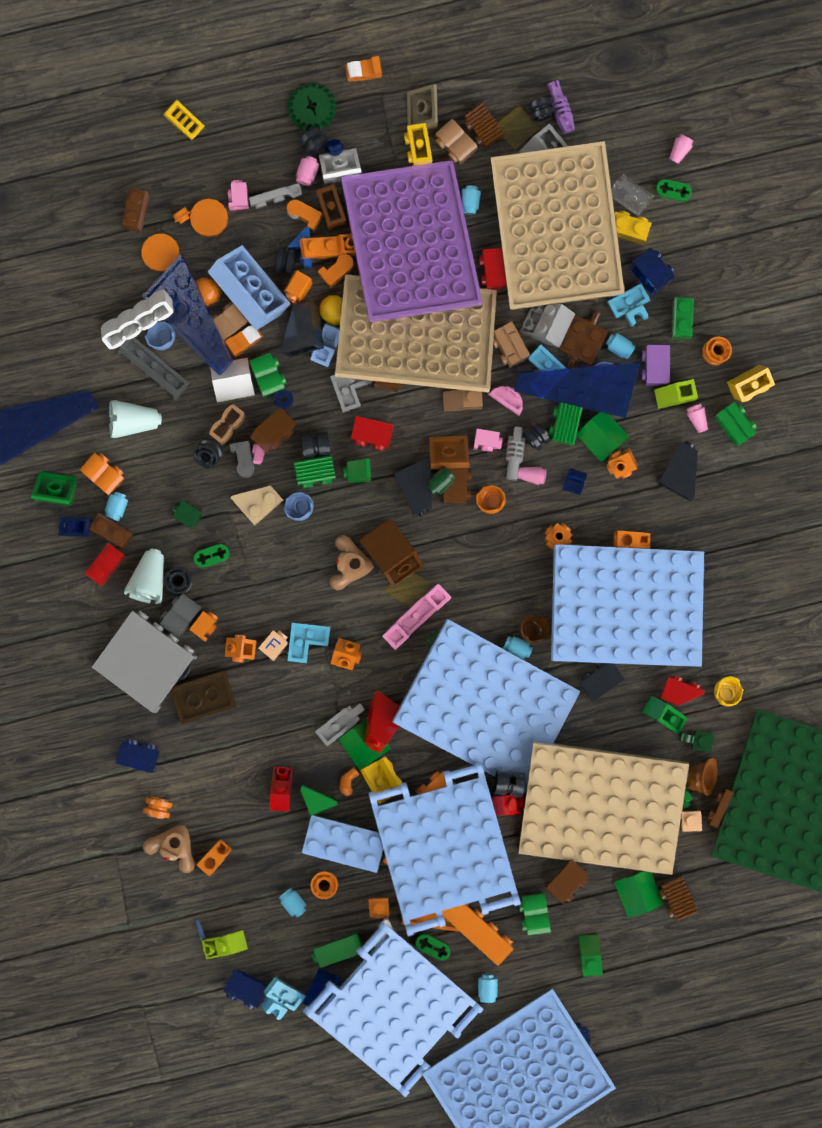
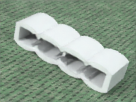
M165 290L157 291L149 299L138 302L133 309L125 310L117 318L105 322L101 327L102 341L109 349L117 348L125 340L136 337L141 330L149 329L157 321L168 318L173 313L171 297Z

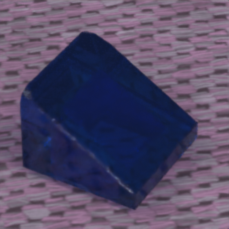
M569 468L562 490L581 495L587 473Z

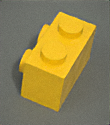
M426 123L407 126V133H404L406 145H410V151L407 152L409 163H413V166L431 164L432 155Z
M625 211L615 212L617 237L644 245L651 226L648 219L640 216L637 218L631 217Z
M758 365L727 382L733 398L741 402H746L752 399L753 396L763 393L775 385L768 367Z

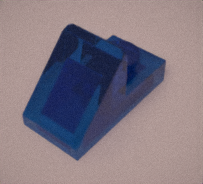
M60 517L58 536L88 539L91 518Z

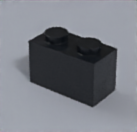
M600 663L596 666L597 671L594 673L589 671L580 677L582 681L579 684L592 702L625 680L614 663Z

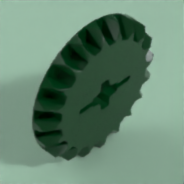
M311 82L295 88L290 94L287 104L288 115L291 121L298 128L305 131L316 127L322 130L333 121L337 108L336 100L331 90L326 88L325 85ZM309 100L313 104H317V106H315L316 116L314 115V112L311 109L306 108L309 106Z

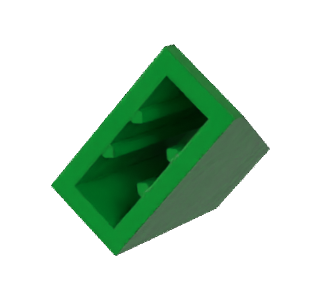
M358 932L315 947L313 949L314 953H312L315 965L319 964L321 968L359 955L356 950L359 947L362 948L363 945Z

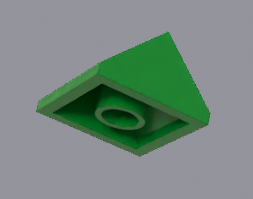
M604 409L576 434L601 463L629 438L627 433Z
M40 471L31 498L35 501L73 507L77 477Z
M368 718L338 739L359 770H362L391 749L387 743L382 752L379 753L373 751L364 743Z
M303 785L301 787V792L310 815L338 804L336 799Z
M640 871L614 881L627 918L648 913L664 905L652 872Z

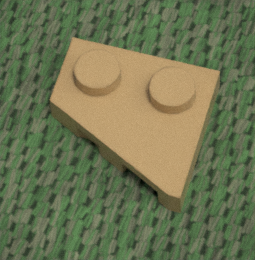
M271 486L230 497L254 525L259 523L284 501Z

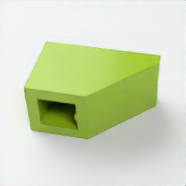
M694 379L654 390L658 409L693 402L698 398Z
M243 930L201 940L206 959L227 956L248 949Z

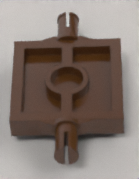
M595 310L590 320H584L574 315L566 335L558 348L559 351L565 353L570 358L566 366L569 371H573L577 362H583L592 366L609 334V331L596 324L601 313H597Z

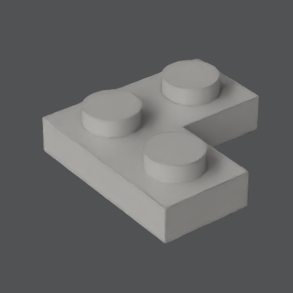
M330 376L342 412L345 413L361 407L355 389L373 382L371 380Z

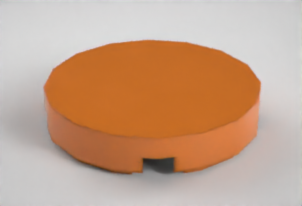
M201 200L191 210V225L201 236H217L227 226V210L217 200Z
M155 234L149 237L143 244L142 258L151 270L166 272L172 269L179 260V247L176 241L169 235Z

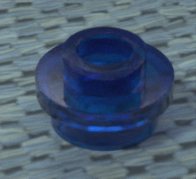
M339 139L329 140L325 147L326 153L332 156H338L344 151V145Z
M281 390L275 395L274 400L277 407L288 409L292 406L294 398L291 392ZM286 396L288 398L287 402H281V397Z

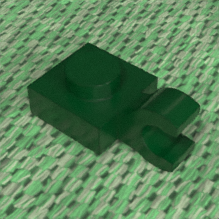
M695 730L694 736L680 734L679 741L691 743L692 750L711 753L715 734Z

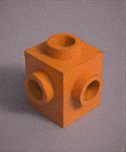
M630 448L623 451L619 449L610 454L607 468L611 475H615L616 479L619 477L626 478L632 474V471L637 470L638 464Z
M557 523L555 526L551 524L544 533L547 535L544 539L547 542L546 545L553 551L554 545H570L572 542L570 539L572 536L570 533L571 529L563 523L561 525ZM557 533L562 534L563 538L561 540L556 539L555 535Z
M236 634L235 638H227L225 657H231L233 662L244 663V659L254 660L256 640L246 639L245 635Z
M338 638L331 664L353 671L355 663L359 664L362 655L359 652L360 644Z

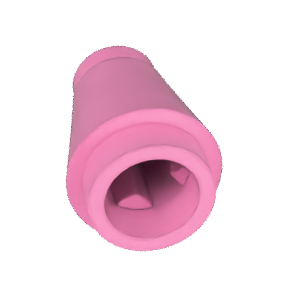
M682 134L678 138L676 137L669 159L679 164L693 147V140Z
M701 403L687 408V416L697 432L700 433L708 430L705 408L702 407Z
M519 467L518 479L536 485L545 484L547 470L542 469V467Z

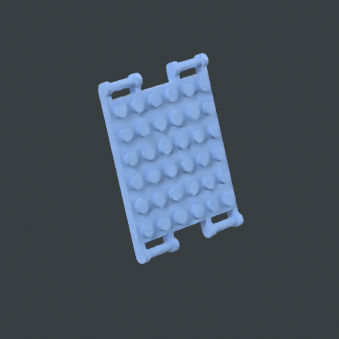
M481 761L476 762L473 766L449 772V770L444 771L443 774L447 787L410 797L405 782L395 788L374 793V791L368 793L408 936L432 927L446 926L442 910L479 900L482 914L485 915L489 914L488 911L513 904L515 906L521 904ZM478 773L479 778L455 785L452 783V779ZM403 793L404 799L380 806L377 804V800ZM511 892L512 897L488 904L485 902V898ZM436 912L437 918L414 925L410 923L411 919Z
M382 921L379 925L380 928L364 946L356 950L365 960L340 988L329 981L326 984V988L309 1007L306 1006L303 1009V1012L406 1097L410 1093L409 1090L422 1077V1073L431 1068L422 1059L447 1030L456 1038H459L462 1035L463 1029L484 1009ZM385 933H387V935H386V936L384 937V939L375 947V949H374L370 954H368V952H369V951L371 950V948L380 940V938H381ZM333 992L334 994L332 995V997L324 1004V1006L317 1013H315L319 1006ZM469 1005L472 1006L473 1008L465 1015V1017L457 1024V1026L454 1027L452 1024L460 1017V1015L468 1008ZM419 1064L420 1067L404 1085L400 1084L410 1071Z

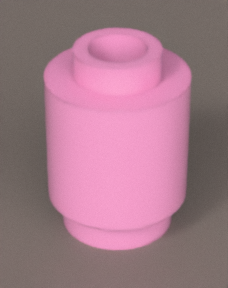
M310 156L301 159L296 173V182L305 186H310L311 182H314L319 168L317 159Z

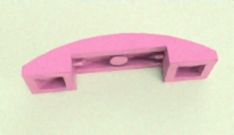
M438 583L410 607L382 637L396 650L421 624L452 597Z

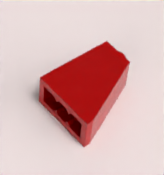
M378 690L370 701L364 743L373 751L381 753L399 728V725L392 721L400 706Z

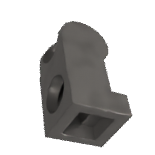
M249 441L230 444L231 453H237L239 463L237 466L238 474L242 478H250L254 474V464Z

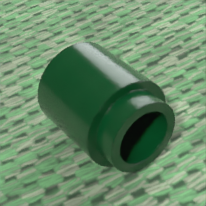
M445 467L428 480L429 485L427 487L435 495L437 493L441 495L454 483L453 480L456 477Z

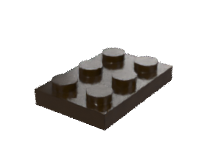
M226 671L183 683L171 689L181 725L237 707Z

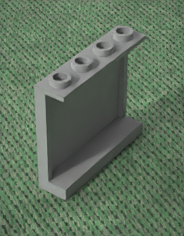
M132 611L92 668L152 713H157L161 708L160 704L190 662L196 659L197 656L193 654L194 650L186 644L183 647L179 644V639L171 633L169 635L164 633V628L156 622L152 624L148 621L149 617L142 611Z

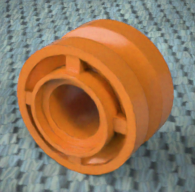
M720 336L711 338L702 348L703 358L710 365H720L727 361L732 354L730 342ZM714 347L720 349V355L714 353Z
M146 797L145 802L148 804V807L143 808V813L159 819L169 818L170 813L167 809L172 808L173 803L159 797Z
M328 871L317 873L311 881V890L320 899L331 898L338 889L337 878ZM321 880H327L330 883L328 890L320 889L319 882Z

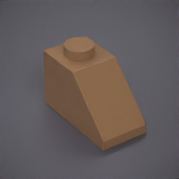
M459 389L443 392L444 412L482 409V392Z

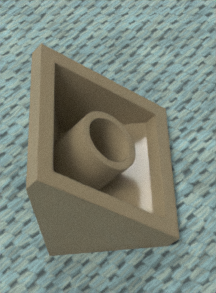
M436 84L407 92L408 126L426 123L427 129H437Z

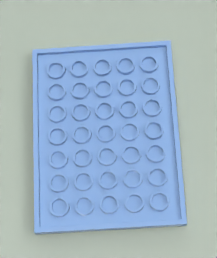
M554 545L551 661L702 667L704 552Z
M446 619L392 722L472 765L481 761L483 771L495 776L497 769L507 770L509 774H512L514 771L525 773L524 792L527 794L533 742L554 743L580 691Z
M550 989L422 1073L456 1128H556L616 1089L553 989Z

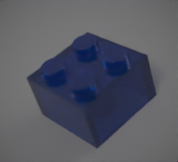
M650 247L632 262L630 270L649 293L655 297L672 283L675 278V271L669 264L665 265L661 260V254L656 249L653 250Z

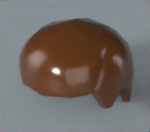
M532 614L523 618L519 624V633L525 641L536 644L548 637L550 624L546 617Z

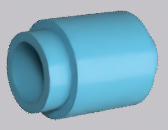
M466 186V189H462L461 202L465 214H476V211L479 210L481 191L477 190L478 187Z
M618 333L615 336L611 334L606 342L608 345L607 349L621 358L628 359L635 349L630 340Z
M115 492L114 495L110 494L104 510L106 512L105 517L115 521H119L120 517H123L128 500L125 499L126 495Z
M508 636L504 646L505 651L522 660L525 657L529 658L533 649L530 647L529 642L515 636L513 638Z
M291 888L279 897L281 904L291 917L296 915L298 918L306 911L304 907L307 904Z
M484 973L482 977L478 978V997H480V1002H496V997H498V978L494 977V974Z

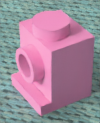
M242 180L231 181V189L228 190V199L232 201L229 203L230 210L249 209L246 182L242 183Z
M477 429L473 450H477L478 447H482L481 450L493 452V449H501L502 438L499 437L500 432Z

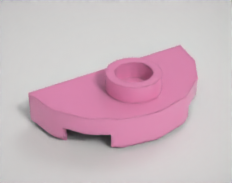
M500 386L494 388L488 394L520 416L523 402L520 394L515 389L509 386Z
M254 444L252 449L253 463L261 464L265 451L258 444Z

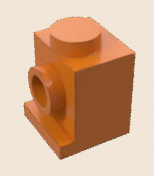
M203 611L189 630L206 642L208 638L205 636L207 634L211 635L217 627L215 623L218 617L210 611L208 613Z
M388 897L369 898L370 918H385L389 916Z

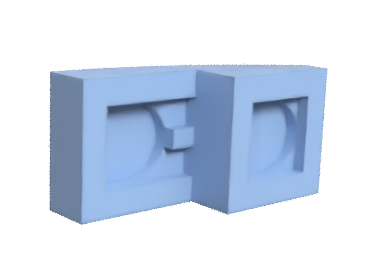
M325 323L322 330L324 349L313 351L310 360L326 367L329 366L339 342L340 328Z

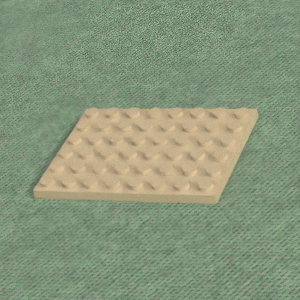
M605 141L491 157L510 310L625 294Z
M345 274L335 377L489 393L497 290L480 288L483 303L479 306L369 323L360 276Z
M534 741L518 854L568 861L572 859L575 862L672 875L689 762Z

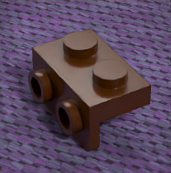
M727 789L719 791L715 799L714 809L711 808L707 815V824L719 829L725 810L734 794Z

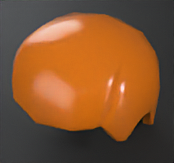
M207 277L196 280L190 290L192 299L200 306H210L218 302L222 293L221 287L216 281Z
M494 485L485 486L476 494V504L481 511L487 514L498 513L506 503L505 493L501 488Z

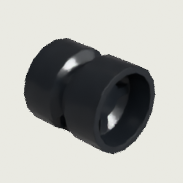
M328 431L319 432L316 437L312 434L301 435L304 459L315 458L316 454L320 457L331 455Z
M497 769L493 786L494 794L505 796L509 793L511 797L521 798L525 786V773L514 771L512 774H509L507 770Z

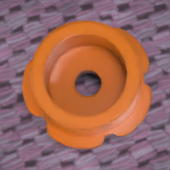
M184 207L173 215L175 218L174 222L179 221L181 224L190 218L188 215L190 211L188 212Z

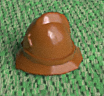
M711 757L705 762H700V764L688 768L686 786L691 790L699 791V793L709 796L717 782L718 769L716 760Z

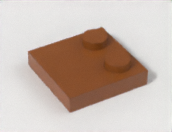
M467 436L429 437L431 469H443L445 467L448 469L469 468Z

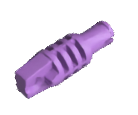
M559 81L550 82L547 86L553 101L551 106L555 107L556 110L554 114L563 134L570 133L575 127L568 100L563 96Z

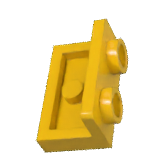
M386 757L360 770L371 791H374V793L395 788L402 784L401 779L396 776L393 770L392 763ZM391 797L377 800V802L380 804Z

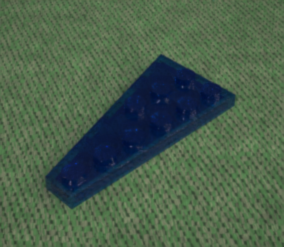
M180 254L142 296L147 300L155 292L165 290L171 297L173 304V313L165 320L218 375H221L233 363V360L185 258Z
M640 362L522 371L518 373L514 392L626 418Z
M85 391L0 410V466L99 409L100 407L91 392Z

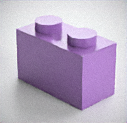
M647 345L645 350H642V362H645V369H642V380H645V386H668L670 384V345Z

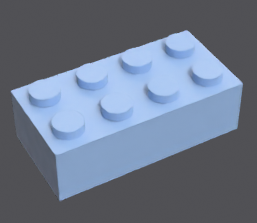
M243 245L219 258L208 271L255 330L281 316L291 304Z
M312 815L302 853L377 873L383 845L380 834L377 831Z

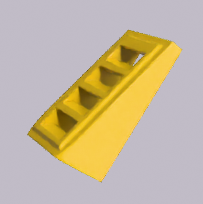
M178 100L163 114L164 117L191 140L204 128V125ZM178 108L180 111L173 117L171 114ZM182 113L186 115L180 122L177 121ZM189 118L191 122L186 127H184L183 124ZM195 123L197 127L190 133L188 130Z

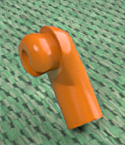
M354 767L340 778L339 789L345 796L352 794L351 781L360 775Z

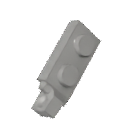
M299 183L250 197L249 202L251 207L255 206L256 209L267 206L266 203L274 201V203L284 201L286 196L295 199L302 195Z
M361 703L354 709L351 706L344 708L316 730V734L328 747L357 724L360 720L358 715L365 708Z

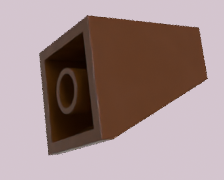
M391 518L382 522L372 532L365 534L360 540L367 553L393 588L424 567L414 548Z

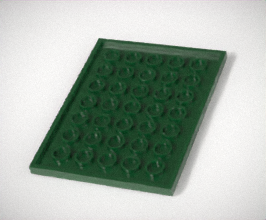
M756 709L731 788V792L734 794L723 815L711 857L821 892L822 730Z

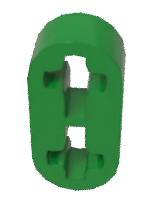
M663 179L658 182L656 193L664 199L686 202L692 195V189L688 184ZM666 184L667 188L673 191L667 190L666 193H662V189L659 187H663ZM684 188L688 194L681 197V193L675 192V190L681 191Z
M215 545L198 551L194 555V562L198 567L206 568L226 561L229 558L230 551L225 545ZM219 548L223 551L226 550L224 558H220V556L213 557L212 554L218 553ZM201 554L205 557L211 556V558L205 560L206 564L198 562L197 559L200 558Z
M421 934L417 937L416 947L421 952L440 961L446 960L450 956V948L446 943L428 934ZM425 937L428 938V943L432 947L425 946L422 948L419 940H424ZM444 946L447 954H443L440 957L438 956V951L434 950V947L441 949Z

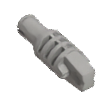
M514 427L513 436L508 437L506 462H508L506 479L517 480L519 464L523 462L525 438H521L522 427Z

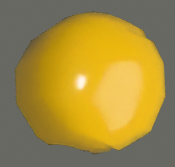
M329 295L321 301L319 312L323 320L333 326L340 325L343 298L338 295Z
M728 676L716 683L714 695L721 705L729 707L736 705L741 700L744 689L741 687L738 678Z

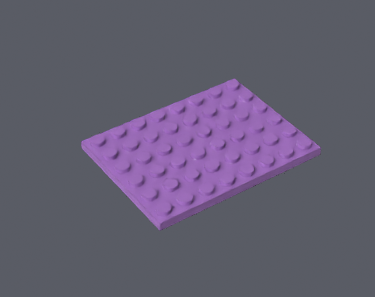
M453 160L341 177L369 323L482 305L483 302Z

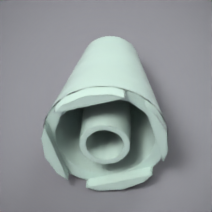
M118 400L110 401L109 430L111 438L157 429L158 425H161V413H158L157 409Z
M157 549L145 551L125 588V595L130 593V598L145 603H150L151 600H156L155 604L161 603L164 556L161 554V551Z

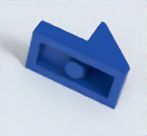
M305 227L288 246V251L290 249H295V251L301 250L299 240L310 238L309 227ZM299 252L300 264H304L305 269H312V258L302 259V254Z

